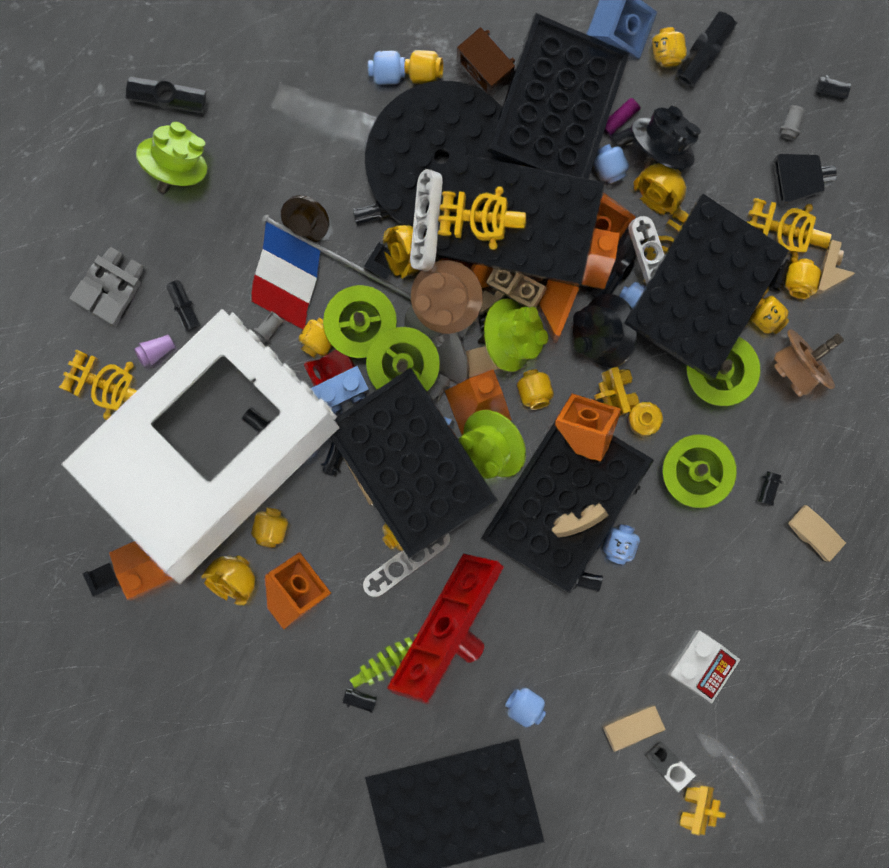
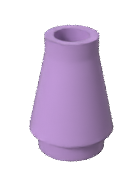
M167 334L160 338L139 343V346L134 348V351L142 366L145 367L147 365L152 366L170 350L174 349L175 346Z

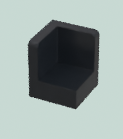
M379 241L364 265V269L388 282L393 273L389 268L384 251L390 256L391 254L389 249L385 247V243Z
M111 563L82 573L92 597L98 598L121 587Z

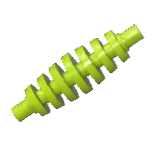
M409 637L404 639L407 645L404 648L399 641L394 643L397 649L395 653L390 646H387L385 648L388 655L387 658L384 657L381 651L377 653L376 656L379 662L376 664L373 658L368 660L370 668L366 669L364 664L359 667L361 670L359 674L349 679L353 687L357 688L363 683H368L371 686L375 684L372 679L375 676L379 682L384 680L382 675L384 671L389 677L394 676L391 667L394 666L396 670L401 664L400 662L404 659L413 643Z

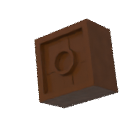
M480 27L457 47V61L483 91L492 97L512 80L515 65L513 64L515 59L513 57L509 59L489 37L490 31L488 29L484 31Z

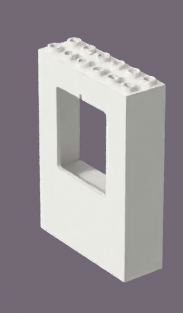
M221 309L73 452L62 465L164 572L180 584L339 429V426L334 421L337 416L331 411L332 409L321 398L318 399L314 391L304 381L301 382L288 365L283 364L268 346L265 347L259 337L251 329L248 330L233 312L228 315ZM225 356L251 382L256 379L253 384L280 410V415L211 482H206L153 428L152 424L220 357Z

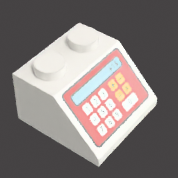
M697 630L668 675L712 704L740 659L724 646L700 630Z

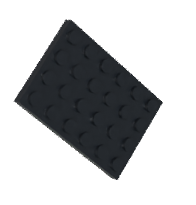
M536 13L532 18L487 152L521 166L589 179L629 53Z
M451 152L442 192L456 193L453 205H458L459 192H465V210L471 211L473 202L480 194L489 193L495 195L496 188L500 186L504 189L501 197L506 198L508 202L507 211L525 212L526 224L525 228L505 227L504 239L496 240L497 248L494 250L489 248L490 241H481L476 238L470 221H463L461 238L455 237V224H451V236L438 235L436 256L582 286L605 182ZM441 193V204H443V196H442V193ZM486 202L479 207L478 212L483 211ZM495 204L492 206L490 212H493ZM440 210L439 216H444V211ZM450 212L449 216L456 217L457 212ZM477 221V230L484 233L482 223ZM488 222V230L490 232H494L492 223Z
M702 194L624 324L709 380H713L789 250L705 194Z
M412 368L407 369L334 420L339 429L331 436L332 441L409 559L498 501Z
M554 422L481 539L571 594L654 460L614 435L601 461L588 459L574 452ZM600 504L608 514L606 518L596 525L573 535L557 537L552 531V528L555 527L554 522L563 514L568 516L570 513H573L580 520L582 518L581 513L590 505L595 507Z
M518 738L365 777L387 868H445L544 843Z

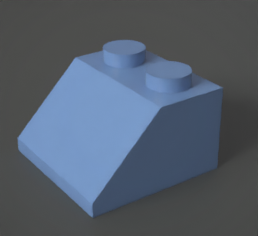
M599 0L587 35L624 50L633 58L640 59L657 11L642 0Z

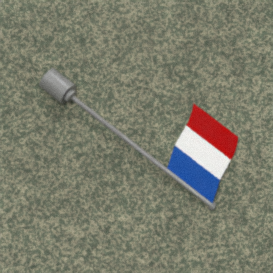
M270 215L263 216L262 222L266 226L263 250L253 279L251 293L253 303L270 312L273 311L279 317L304 329L308 307L318 278L321 252L411 300L410 293L387 281L385 282L382 278L306 237L294 234L289 228L270 219ZM472 324L466 329L459 331L462 340L466 337Z

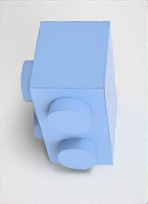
M358 366L311 388L318 399L321 398L332 409L331 411L334 414L343 410V405L349 402L356 404L366 398V394L370 393Z

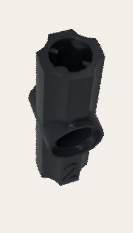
M719 11L706 31L699 35L689 51L690 54L676 73V76L683 83L694 87L706 68L713 64L723 49L724 42L729 38L737 25V22L731 15Z
M130 76L127 81L125 98L126 100L159 105L164 109L175 108L203 113L206 102V90L174 85L169 81L158 82ZM164 90L172 91V96L167 100L160 99V94Z
M628 228L618 241L616 260L605 289L593 287L586 289L595 298L603 294H612L619 282L624 281L634 267V260L637 255ZM649 238L640 241L641 245L647 242Z

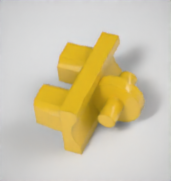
M617 366L601 373L603 382L598 383L601 393L594 395L595 401L603 399L605 404L621 408L620 416L631 412V409L640 402L636 393L626 395L623 386L632 383L630 370H619Z
M701 786L700 788L687 787L685 801L695 803L697 807L695 814L689 812L682 813L680 826L692 830V834L705 835L707 822L708 826L716 827L717 817L725 818L726 813L719 811L721 801L713 799L712 802L714 788L708 786Z

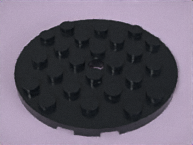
M457 81L427 82L410 88L394 98L375 120L365 149V169L368 183L383 209L402 225L413 227L417 182L422 171L429 169L440 173L443 187L449 159L443 164L435 161L436 153L438 154L442 151H447L449 158L451 152L518 165L487 152L502 106L481 89ZM428 203V205H427V207H426V212H427L428 209H429V203Z

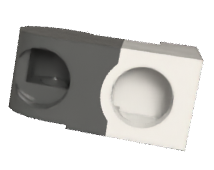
M661 741L646 755V758L678 793L696 776Z

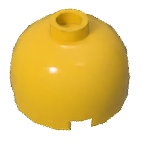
M660 163L645 168L634 181L635 192L639 189L643 195L640 200L658 214L664 215L667 211L672 215L682 204L686 196V184L681 172Z
M410 225L390 227L384 232L383 243L387 242V247L391 254L390 256L384 251L389 268L395 276L401 275V278L412 276L421 271L414 269L410 263L413 227Z
M238 555L236 557H218L211 562L201 576L202 579L206 578L204 584L213 593L226 601L228 596L236 599L234 604L245 605L255 588V576L249 567V562Z

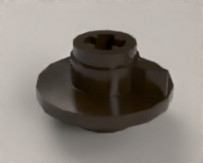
M297 195L290 197L282 206L281 220L284 226L289 228L294 234L306 237L313 242L319 241L327 234L330 227L329 216L318 201L308 196Z

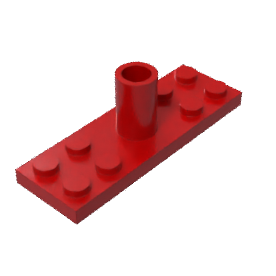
M463 553L387 687L389 691L393 694L427 704L444 673L447 671L455 653L468 663L476 661L482 655L484 643L469 628L485 603L495 582L498 580L504 568L502 564L498 561Z

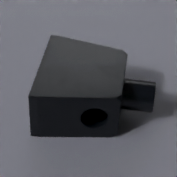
M777 154L774 158L781 207L820 196L825 191L824 182L837 181L835 165L821 167L819 155Z

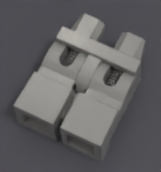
M110 247L102 257L97 256L86 276L80 281L69 299L116 328L126 307L141 285L139 278L144 267L131 259L125 270H122L117 265L122 259L123 254Z

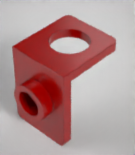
M336 349L318 360L304 363V367L314 386L355 367L351 357L340 353ZM313 367L319 372L320 379L315 375Z

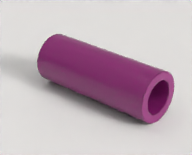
M633 98L628 99L609 116L604 132L609 136L614 134L641 109L640 105Z

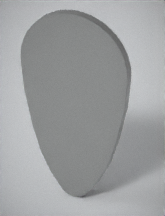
M411 305L405 314V327L417 329L432 340L439 354L440 373L458 383L467 380L469 377L468 359L459 332L444 334L427 328L419 321Z

